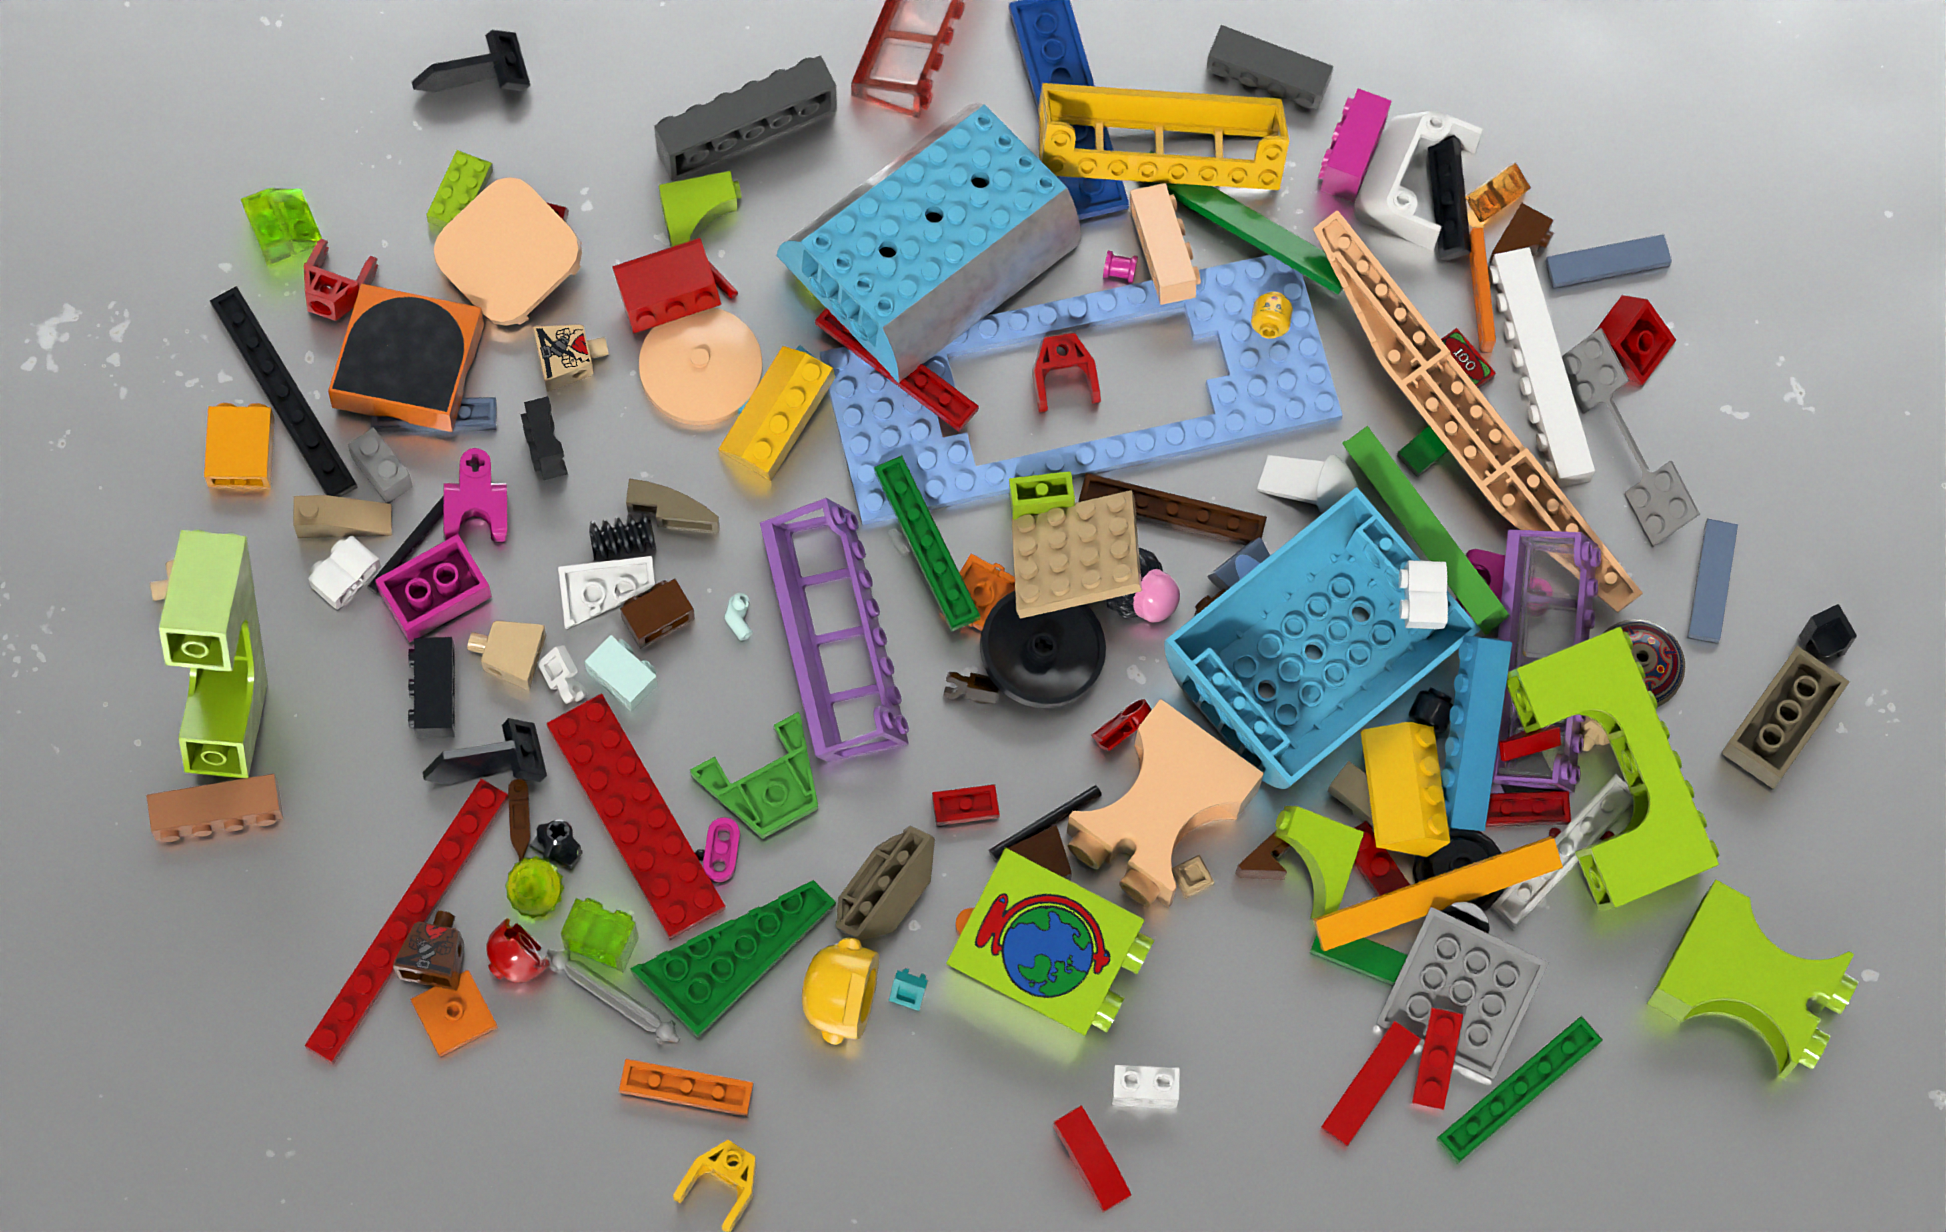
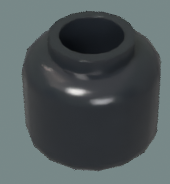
M1432 687L1428 691L1422 690L1417 694L1409 710V718L1418 724L1434 727V731L1437 733H1443L1450 723L1449 715L1453 706L1451 703L1453 698Z

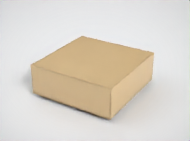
M1200 854L1172 868L1173 877L1185 899L1214 885V880Z

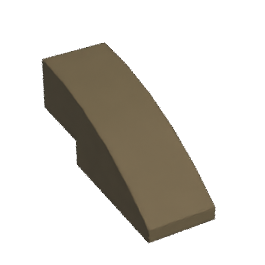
M629 478L626 498L627 512H644L645 514L656 515L657 527L719 533V517L703 504L672 488L649 481Z
M1348 761L1332 781L1327 792L1353 810V816L1362 822L1366 821L1370 828L1374 830L1367 776L1362 770Z

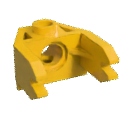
M727 1139L695 1159L677 1187L673 1200L681 1203L698 1177L705 1173L711 1174L738 1192L737 1201L721 1226L723 1231L731 1232L752 1200L756 1157ZM732 1161L738 1163V1165L735 1167L728 1166V1164Z

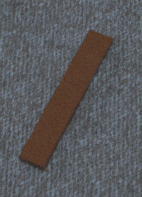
M1089 473L1085 474L1078 502L1132 490L1135 497L1136 519L1242 545H1247L1258 537L1262 539L1266 516Z

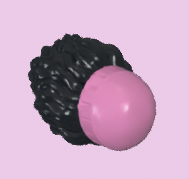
M1140 547L1142 591L1106 599L1107 608L1116 611L1124 618L1141 617L1149 622H1161L1175 612L1180 600V590L1176 581L1169 574L1163 572L1162 564L1158 561L1155 554Z

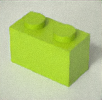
M1071 471L1009 478V498L1013 520L1026 514L1033 516L1046 513L1053 508L1064 509L1075 506Z

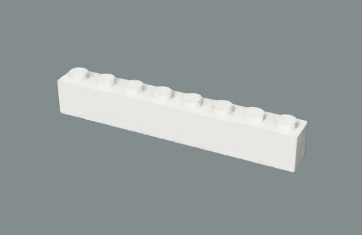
M1530 247L1494 254L1491 265L1488 266L1489 280L1497 288V308L1499 312L1504 313L1506 322H1504L1505 336L1508 340L1511 339L1513 343L1512 359L1516 368L1519 367L1522 374L1520 387L1523 395H1528L1530 402L1528 406L1529 418L1532 424L1536 423L1538 434H1536L1537 446L1540 452L1544 451L1547 460L1544 463L1545 471L1559 488L1591 482L1595 468Z

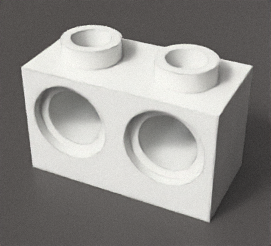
M1115 1065L1112 1074L1111 1105L1176 1108L1179 1101L1180 1068Z

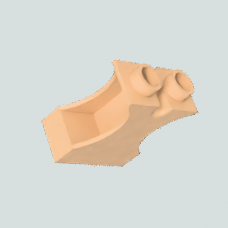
M1160 699L1137 730L1134 747L1139 760L1140 772L1132 788L1121 799L1107 807L1092 811H1072L1069 815L1066 833L1073 838L1067 845L1068 849L1081 862L1091 868L1098 869L1104 861L1110 864L1119 853L1129 854L1131 858L1128 861L1126 874L1119 882L1121 889L1143 906L1150 907L1154 900L1157 899L1169 908L1173 903L1177 888L1172 873L1171 855L1178 843L1189 832L1203 824L1218 820H1237L1259 791L1264 773Z

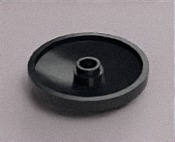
M1013 591L998 601L987 616L980 635V654L988 676L1005 695L1027 706L1055 708L1076 701L1090 690L1103 668L1106 642L1098 618L1086 604L1020 619L1016 611V593Z

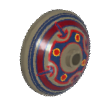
M1641 619L1625 620L1609 627L1603 633L1620 626L1623 632L1628 633L1633 644L1631 652L1634 660L1641 664L1645 673L1643 681L1647 691L1653 693L1658 707L1668 702L1680 688L1685 675L1684 654L1675 637L1662 626ZM1636 655H1645L1647 661L1640 662Z

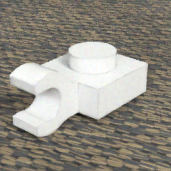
M565 645L556 646L537 662L550 689H559L561 698L566 704L574 698L577 702H580L587 696L584 686L573 678L578 673V670Z

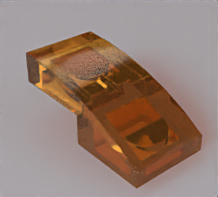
M1515 162L1508 165L1492 179L1479 185L1465 196V199L1481 223L1531 189Z

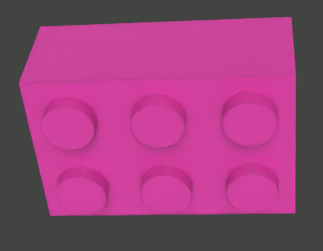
M1357 88L1354 98H1347L1342 111L1341 121L1336 125L1331 139L1332 143L1330 148H1327L1321 163L1322 167L1318 178L1323 181L1320 191L1355 203L1385 128L1392 100Z
M458 534L375 579L381 597L409 643L414 641V638L425 635L492 597L489 584Z

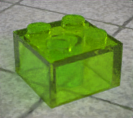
M576 898L560 933L564 949L568 948L573 953L624 973L639 939L636 922L632 921L633 917L620 910H615L612 913L602 909L603 905L596 900L585 898L582 901Z

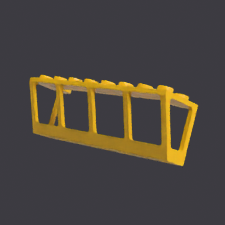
M1042 83L1038 107L1039 160L1055 176L1280 190L1289 145V135L1282 99ZM1071 125L1093 126L1095 128V150L1074 148L1076 136L1075 130ZM1103 128L1153 130L1155 133V153L1104 150ZM1163 131L1213 134L1215 157L1164 154ZM1223 135L1265 137L1256 147L1254 160L1223 158Z

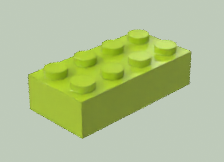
M456 150L426 214L428 223L442 228L450 223L485 189L493 172L492 163Z

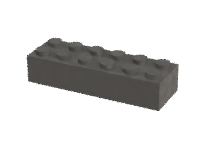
M821 55L815 58H804L796 66L787 70H776L768 78L758 82L750 81L737 91L722 93L716 96L713 101L704 105L696 104L688 108L685 113L661 119L658 124L654 125L657 153L671 181L836 112V83Z

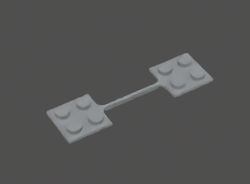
M1600 328L1562 356L1572 393L1582 412L1586 413L1600 402L1606 403L1642 470L1641 481L1627 490L1625 494L1652 546H1655L1699 516L1700 512L1673 461H1669L1654 472L1649 470L1612 400L1613 393L1630 380L1603 329Z

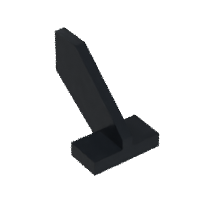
M491 30L485 35L490 54L431 64L411 82L413 90L439 92L497 77L500 89L525 91L531 85L516 32Z
M508 718L502 724L505 742L443 751L422 772L424 780L449 785L512 770L514 778L541 782L547 776L535 723Z

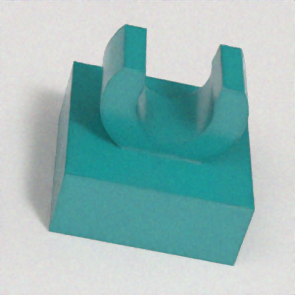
M905 968L903 971L897 970L889 1001L919 1011L928 983L926 975L921 973L920 977L908 974V968Z

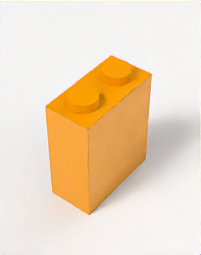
M230 403L208 406L204 478L208 487L271 488L275 420L271 407L260 403H252L248 407H236Z

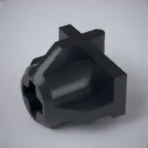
M553 820L548 824L538 825L537 836L530 844V848L543 854V863L550 866L554 860L571 870L582 855L581 845L573 838L571 825L564 820Z

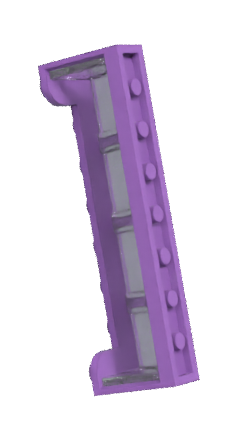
M1508 530L1501 603L1510 614V617L1501 622L1498 628V639L1512 642L1508 672L1589 639L1590 629H1593L1595 625V611L1592 610L1593 598H1596L1598 594V581L1595 579L1596 567H1599L1601 563V550L1598 548V544L1582 532ZM1506 687L1492 783L1575 793V784L1578 785L1581 778V769L1577 765L1578 753H1582L1584 746L1583 735L1580 734L1581 722L1585 721L1586 716L1573 715L1550 724L1560 727L1562 746L1502 761L1499 742L1524 730Z

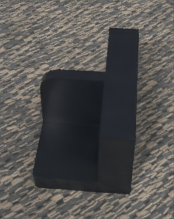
M1839 604L1811 616L1799 635L1804 647L1814 643L1822 657H1829L1833 654H1837L1838 657L1845 655L1857 637Z

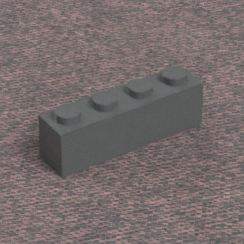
M1223 25L1220 26L1208 54L1206 65L1207 69H1210L1218 76L1232 77L1239 80L1245 86H1256L1267 90L1272 96L1286 97L1294 100L1302 107H1313L1316 109L1320 107L1334 67Z

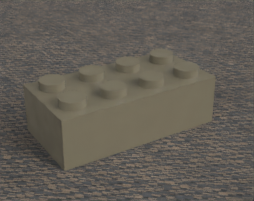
M1797 646L1729 740L1722 754L1774 789L1850 681Z

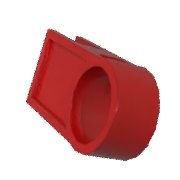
M1145 699L1138 700L1127 706L1091 734V736L1096 740L1099 748L1110 751L1135 732L1152 709Z

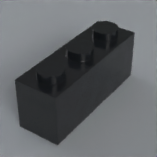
M414 638V649H409L408 651L409 668H414V679L408 680L409 698H414V709L408 710L409 728H414L417 738L455 737V645L453 638Z

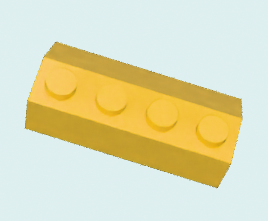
M782 346L718 450L772 481L835 380L833 368L805 352Z
M1403 722L1362 730L1361 739L1376 847L1428 857L1449 844L1450 836L1434 727L1413 722Z

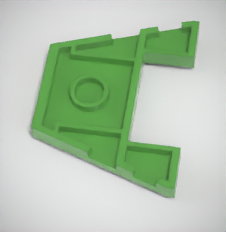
M799 712L773 725L788 754L731 784L715 756L690 769L691 776L762 839L818 810V801Z

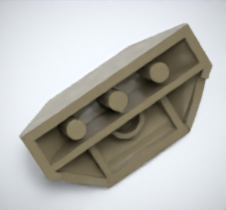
M909 826L903 830V833L895 835L875 847L838 897L835 927L839 931L857 938L859 941L894 932L931 882L935 838L928 833Z

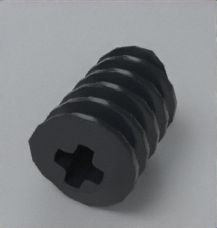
M640 512L638 522L635 521L631 514L627 515L626 524H623L620 517H615L612 527L607 519L602 520L601 529L597 527L594 521L590 522L589 535L594 561L597 551L600 552L603 559L608 558L609 549H612L616 557L620 556L621 547L625 548L628 555L632 554L634 544L637 545L640 552L645 551L646 542H649L652 549L656 550L651 519L648 520L644 512Z

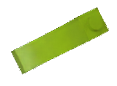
M731 171L659 185L660 201L671 247L697 239L698 235L709 223L724 214L737 211V199H741L742 195L739 181L732 180Z
M1285 806L1284 810L1280 811L1277 816L1275 836L1291 845L1300 854L1308 867L1314 891L1313 909L1310 918L1314 919L1337 911L1364 832L1298 806Z

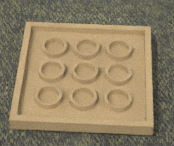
M1132 490L1077 502L1075 506L1064 509L1053 508L1042 514L1033 516L1026 514L1015 520L1011 518L1016 611L1020 619L1142 591L1136 507Z

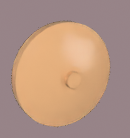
M713 307L653 327L646 336L640 351V380L645 394L651 403L669 418L690 425L716 424L738 414V409L752 396L762 378V354L755 335L742 320L727 311Z

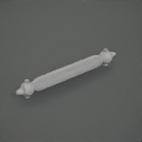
M568 948L558 951L547 950L546 953L551 958V969L553 971L565 969L568 977L645 1030L656 1032V1042L661 1044L662 1041L676 1043L680 1041V1038L675 1033L674 1026L676 1023L673 1020H670L669 1023H662L655 1012L580 961L570 960L569 954L571 951Z

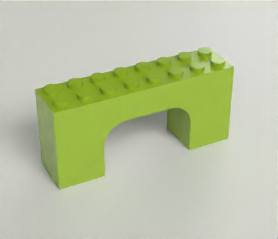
M180 530L159 624V632L165 665L190 667L188 695L178 737L184 772L249 778L268 680L247 536L235 533H209L202 530Z
M1621 626L1509 671L1506 687L1526 733L1573 715L1586 716L1599 723L1609 739L1626 780L1634 805L1633 815L1629 824L1620 833L1575 851L1599 911L1617 908L1720 865L1717 860L1719 857L1718 848L1712 839L1709 840L1705 831L1707 827L1706 819L1703 813L1696 809L1692 798L1695 797L1694 790L1690 782L1683 778L1680 770L1682 768L1681 759L1678 753L1671 749L1668 742L1670 738L1669 730L1665 722L1659 720L1655 710L1658 707L1657 701L1653 693L1646 689L1643 681L1645 679L1643 667L1638 661L1635 662L1631 652L1633 649L1631 638L1627 632L1622 631Z

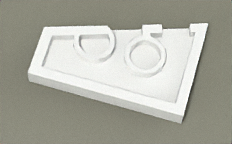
M652 556L558 567L565 630L622 605L633 596H641L650 592L651 588L655 585Z

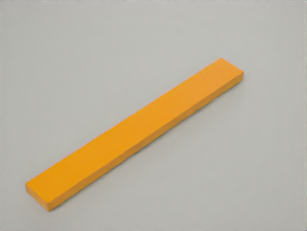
M1550 836L1314 918L1313 922L1321 948L1326 951L1427 916L1431 907L1441 911L1455 902H1467L1561 869L1563 866L1555 839Z

